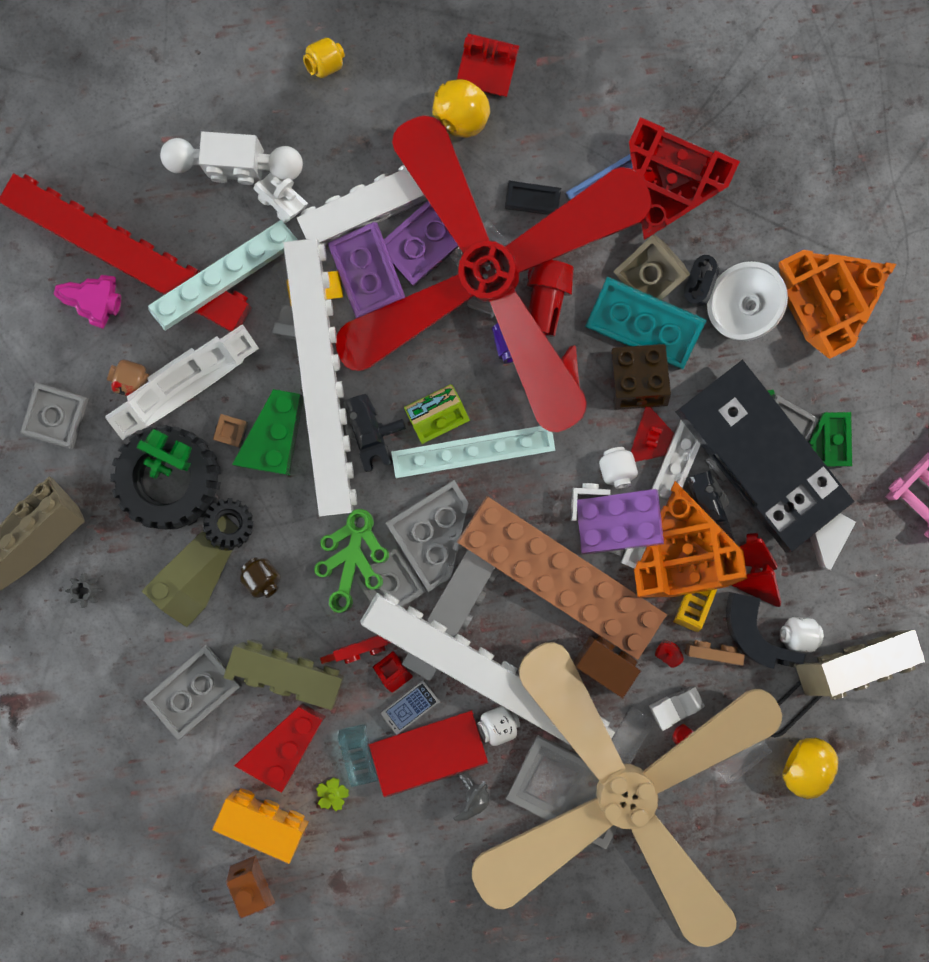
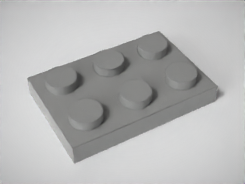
M205 645L143 700L175 738L180 740L242 685L235 677L233 681L223 678L226 671L225 665Z

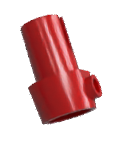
M550 260L531 268L528 272L527 286L533 288L528 310L545 336L549 337L556 335L564 296L572 295L574 267L557 260Z

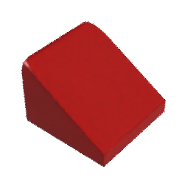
M394 651L372 667L383 685L391 693L413 678L410 671L402 665L403 662Z

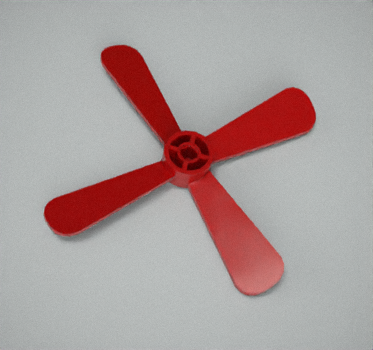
M419 116L404 122L393 134L392 144L394 151L463 252L459 261L458 275L347 322L336 335L337 343L335 345L340 360L345 367L353 371L367 370L472 297H476L483 302H490L537 422L542 428L550 432H561L569 429L582 420L586 412L587 401L585 395L515 291V288L519 283L521 272L641 223L648 216L652 202L644 180L638 172L630 168L620 167L614 169L511 243L503 246L489 240L445 126L432 116ZM490 265L491 269L487 271L485 268Z

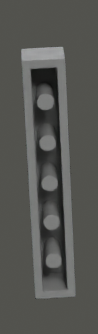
M467 550L427 622L431 624L435 620L447 627L445 632L453 637L456 636L460 628L466 630L473 618L469 612L474 604L478 607L480 606L487 593L483 591L487 581L493 583L500 570ZM411 653L407 654L402 665L429 681L433 675L439 677L442 672Z

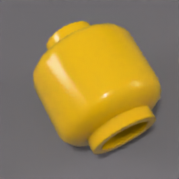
M323 38L307 46L303 61L311 75L325 78L342 68V59L345 57V54L339 43H335L330 38Z

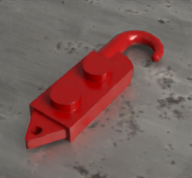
M376 635L338 648L333 653L320 657L321 664L334 660L336 662L344 660L345 664L361 659L359 655L361 653L369 651L370 655L383 652L386 650L385 645L392 642L380 635Z

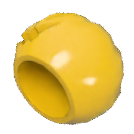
M457 79L440 85L434 95L432 113L434 118L438 119L450 134L469 138L478 135L485 128L490 115V105L488 98L479 87L470 81Z
M805 738L798 741L788 757L782 772L787 788L796 796L804 799L818 798L828 791L838 771V756L834 748L820 738Z

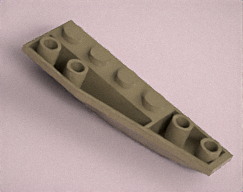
M50 476L36 485L33 492L23 501L18 502L0 525V591L44 560L85 522L78 505Z

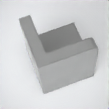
M281 306L279 321L274 323L273 334L276 337L296 340L292 306Z

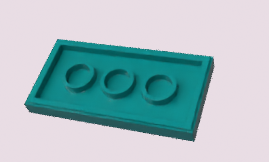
M607 276L585 327L627 346L664 344L666 346L667 362L683 370L706 323V319Z

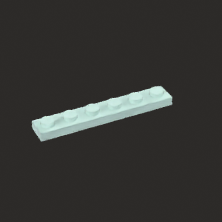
M280 220L148 305V310L166 331L285 253L283 242L297 241V238Z
M541 426L392 451L391 454L397 479L556 450L553 433Z

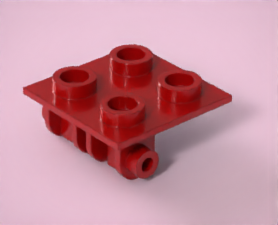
M468 33L464 41V51L457 79L470 81L483 92L507 97L519 45Z

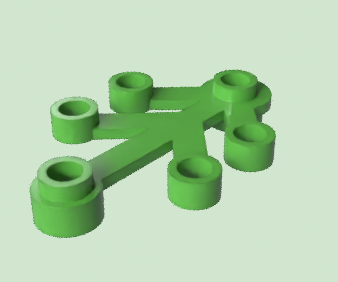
M364 509L353 510L347 517V525L331 535L323 536L320 541L323 550L334 551L337 549L340 541L351 535L349 546L326 561L318 562L314 567L315 574L318 577L326 578L331 575L334 568L345 562L339 590L334 592L329 598L330 608L337 613L347 612L352 607L353 599L350 595L356 564L363 574L365 584L369 589L377 590L383 585L382 576L374 572L360 549L362 538L372 551L371 558L374 562H386L389 558V552L386 548L380 546L371 531L374 520L372 515ZM359 518H363L365 521L364 526L361 528L357 526ZM329 538L333 540L331 548L326 546V541ZM379 550L384 552V557L381 560H378L376 557V553ZM323 564L327 567L325 574L320 572V567ZM373 576L378 579V584L374 587L370 584V579ZM341 597H344L346 599V605L344 607H341L339 605V599Z

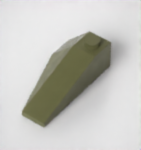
M226 515L222 516L217 522L219 530L225 534H232L239 528ZM203 531L142 590L160 610L185 627H188L207 607L215 585L218 583L222 570L233 551L229 550V548L221 550L217 545L214 547L211 545L210 540L207 541L206 534Z

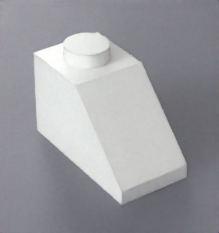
M841 513L810 537L818 565L824 570L832 569L856 523Z

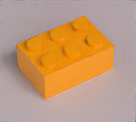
M240 788L238 791L235 789L225 799L212 830L289 864L297 851L309 821L304 820L305 816L297 811L290 810L288 813L279 809L280 805L274 801L265 799L263 802L254 798L255 794L249 790Z

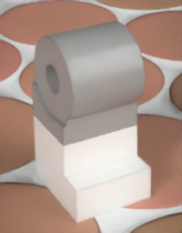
M690 686L649 705V708L659 728L664 731L670 728L672 724L698 712L705 705L696 687Z

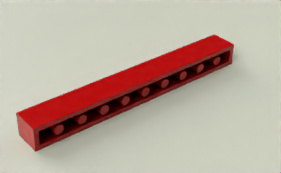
M13 173L0 195V203L6 208L163 295L200 272L188 264L186 268L176 264L178 259L165 251L162 255L153 251L155 246L143 239H140L139 242L131 239L132 233L118 225L116 229H113L107 225L108 220L99 214L94 213L92 216L84 212L85 207L79 203L70 200L68 204L61 200L62 195L52 188L47 187L46 191L38 187L39 182L26 174L20 177ZM234 290L232 294L225 291L196 310L195 313L231 332L245 322L252 307L247 303L248 298Z

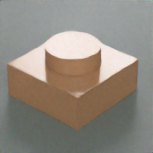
M220 414L213 440L240 448L248 422Z

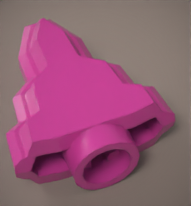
M101 275L98 279L87 278L81 284L73 282L59 284L55 286L53 294L65 305L75 307L78 315L88 318L90 325L102 329L107 324L110 314L117 315L121 306V294L115 293V276Z

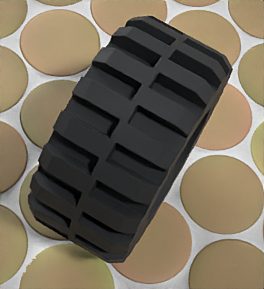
M158 425L156 428H144L140 434L134 433L129 437L130 442L127 445H121L118 450L121 454L119 458H114L112 466H116L115 474H110V482H115V489H112L114 498H119L120 500L118 506L123 512H127L129 518L133 521L140 522L148 528L163 530L180 529L183 526H190L196 523L199 517L205 516L208 507L215 503L217 499L215 497L216 490H220L221 482H218V475L221 474L220 466L216 465L215 460L217 457L213 451H210L209 445L203 439L197 437L196 434L175 426ZM153 429L169 436L162 449L166 452L171 453L176 441L192 447L187 460L191 464L189 467V487L182 498L173 503L163 504L154 501L148 496L144 488L143 475L146 468L144 462L147 457L152 459L154 456L136 447L140 440H146Z

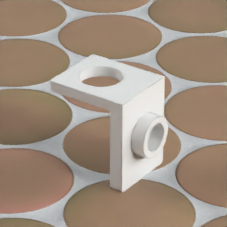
M583 483L582 488H572L570 521H576L578 494L609 496L610 490L599 489V484Z

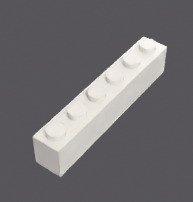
M402 165L398 172L392 175L388 173L382 174L374 179V183L364 186V184L355 186L350 190V194L343 197L339 195L333 196L325 201V205L319 208L315 206L309 207L301 212V216L296 218L306 239L317 238L319 244H324L326 247L328 246L327 243L372 222L379 223L427 201V198L405 165Z

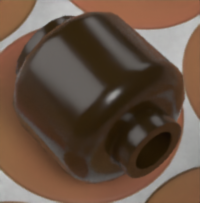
M255 557L242 566L240 581L254 598L263 596L269 598L278 591L279 587L277 585L280 582L281 576L267 559Z

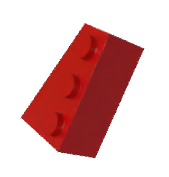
M302 703L234 766L282 793L326 716Z

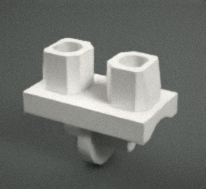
M271 172L263 180L255 183L253 188L258 193V200L264 205H272L277 210V217L283 223L290 221L304 210L308 204L292 189L294 182L290 178L281 181L279 178L274 177Z

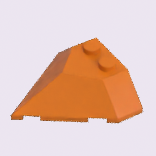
M802 250L780 261L779 272L785 282L788 293L787 305L806 341L829 359L854 347L863 325L867 323L885 288L884 284L893 272L896 264L887 262L882 264L871 262L868 259L835 254L823 255L809 250Z
M675 481L671 488L672 493L668 502L661 510L664 544L647 546L641 560L637 562L634 569L639 598L676 597L725 588L747 578L743 550Z

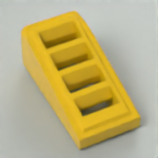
M717 589L698 592V594L707 597L705 601L692 594L684 595L673 622L694 632H699L704 625ZM691 602L702 607L701 611L688 606V603ZM686 612L692 616L697 617V621L685 616L684 613Z

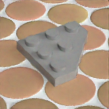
M455 480L386 522L387 527L428 592L450 579L459 547L457 541L462 534L469 504Z

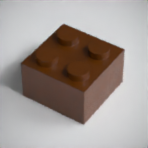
M600 635L597 639L590 636L574 659V665L623 699L641 672L636 667L638 661L622 650L619 655L613 651L615 646Z

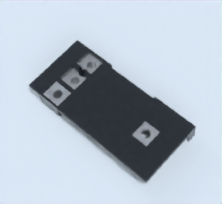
M743 359L675 411L785 553L794 551L855 502ZM730 407L737 410L736 417L729 416L728 409ZM714 454H717L756 503L755 506ZM817 479L820 480V486L817 484ZM795 495L800 498L799 504L794 500ZM784 505H789V512L784 510ZM774 512L779 514L778 521L773 517Z

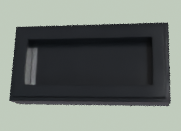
M509 180L505 209L550 215L559 208L562 188Z

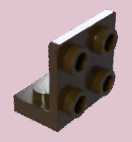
M658 344L612 348L611 355L615 385L614 410L668 406L671 389L666 346Z

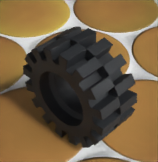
M228 498L227 501H223V499L218 500V503L210 505V509H207L203 522L205 537L207 541H211V545L214 547L217 545L221 550H224V548H229V550H234V547L240 548L244 542L248 541L253 528V515L251 512L249 513V508L246 504L244 506L241 505L242 501H232L233 498ZM224 515H232L238 520L239 528L232 534H225L219 530L218 520Z

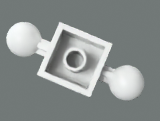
M201 131L200 149H194L184 139L173 138L162 146L160 152L162 164L169 171L184 173L190 170L193 165H199L208 178H211V181L226 183L227 179L238 180L240 184L253 185L254 181L262 180V170L270 171L274 177L279 178L281 181L287 178L293 180L299 176L303 168L302 157L296 149L289 146H281L273 150L271 154H264V149L256 135Z

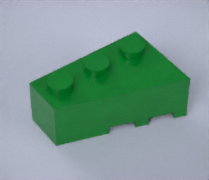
M273 389L232 465L290 476L304 397L298 393Z

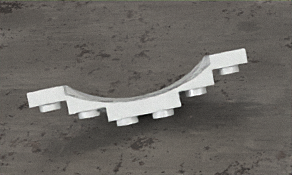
M242 324L221 339L216 336L195 351L193 348L189 349L147 377L149 382L129 394L127 402L105 417L120 438L124 440L137 430H143L208 388L240 365L244 358L259 348Z

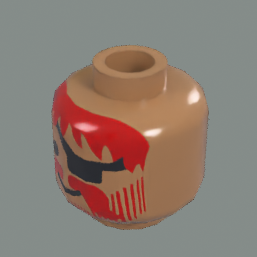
M123 359L117 366L111 365L107 381L112 382L111 389L114 393L128 396L148 382L147 377L150 374L146 373L144 365Z

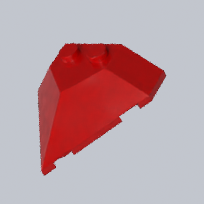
M640 117L629 141L632 168L644 180L652 200L651 210L648 216L641 222L644 240L729 187L740 161L716 150L710 152L665 132L664 127Z

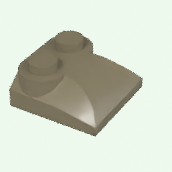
M655 234L613 271L624 284L660 300H663L690 276L681 260Z

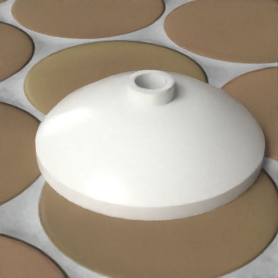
M754 261L736 264L724 271L716 280L711 297L707 302L709 319L722 335L732 340L750 341L760 338L774 329L782 319L788 301L787 288L779 273L767 264ZM752 304H756V308L750 311L749 307Z

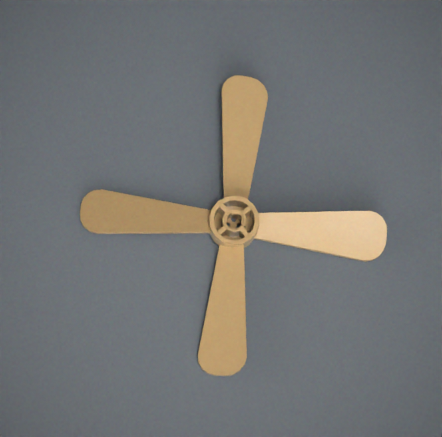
M545 642L534 648L522 659L519 667V677L522 685L598 778L596 798L482 852L475 859L472 866V879L481 898L487 905L495 909L512 907L610 827L615 825L622 829L632 830L684 937L690 943L701 947L713 946L727 940L736 930L737 921L735 915L655 815L658 807V793L772 736L782 722V712L777 701L769 692L762 689H752L745 692L643 771L633 764H623L568 651L562 645L555 642ZM625 792L628 793L627 796H623L622 794Z

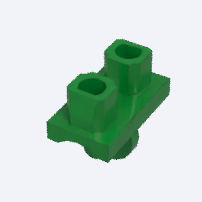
M155 429L151 431L145 441L140 440L136 447L157 458L155 461L147 457L144 465L152 468L150 477L157 479L161 473L169 477L173 469L165 466L166 462L181 470L188 471L191 464L187 460L192 447L176 441L171 453H168L162 449L169 436Z

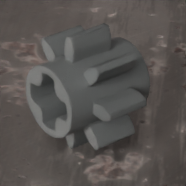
M81 574L80 581L76 578L70 579L73 585L71 589H67L65 592L71 594V604L80 601L81 608H85L88 605V600L92 603L98 602L95 596L98 592L103 591V589L97 588L95 584L98 578L88 580L87 574ZM80 588H88V594L80 593Z

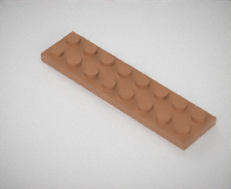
M486 496L457 543L637 660L667 616L666 613L643 598H639L637 594L488 496Z

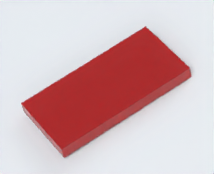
M472 710L369 744L384 798L489 764Z

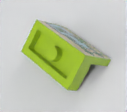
M451 384L404 408L421 444L470 421L458 394Z

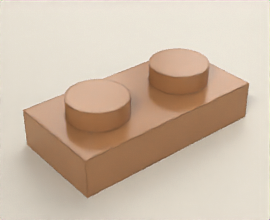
M695 640L694 645L686 643L685 655L737 665H743L745 655L737 652L738 647L721 644V649L710 648V642Z

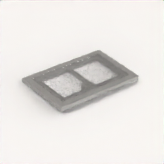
M537 735L505 799L549 821L596 798L599 780L580 756ZM625 792V793H623L622 795H623V796H627L628 793ZM613 825L592 843L607 849L617 826Z

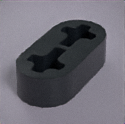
M710 255L699 256L691 269L684 294L687 301L695 307L705 305L711 297L719 274V265L714 257ZM709 263L713 269L707 270L704 278H702L703 271L700 267L706 266ZM701 283L700 289L704 294L703 296L698 295L697 299H694L691 293L692 291H697Z

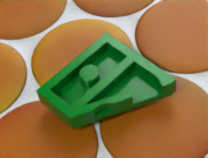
M851 412L822 413L808 442L827 467L852 466Z

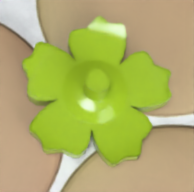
M333 777L327 780L326 784L320 783L316 788L317 796L322 797L318 802L321 809H329L331 804L335 811L342 809L345 803L343 798L349 797V789L345 785L339 786V779Z

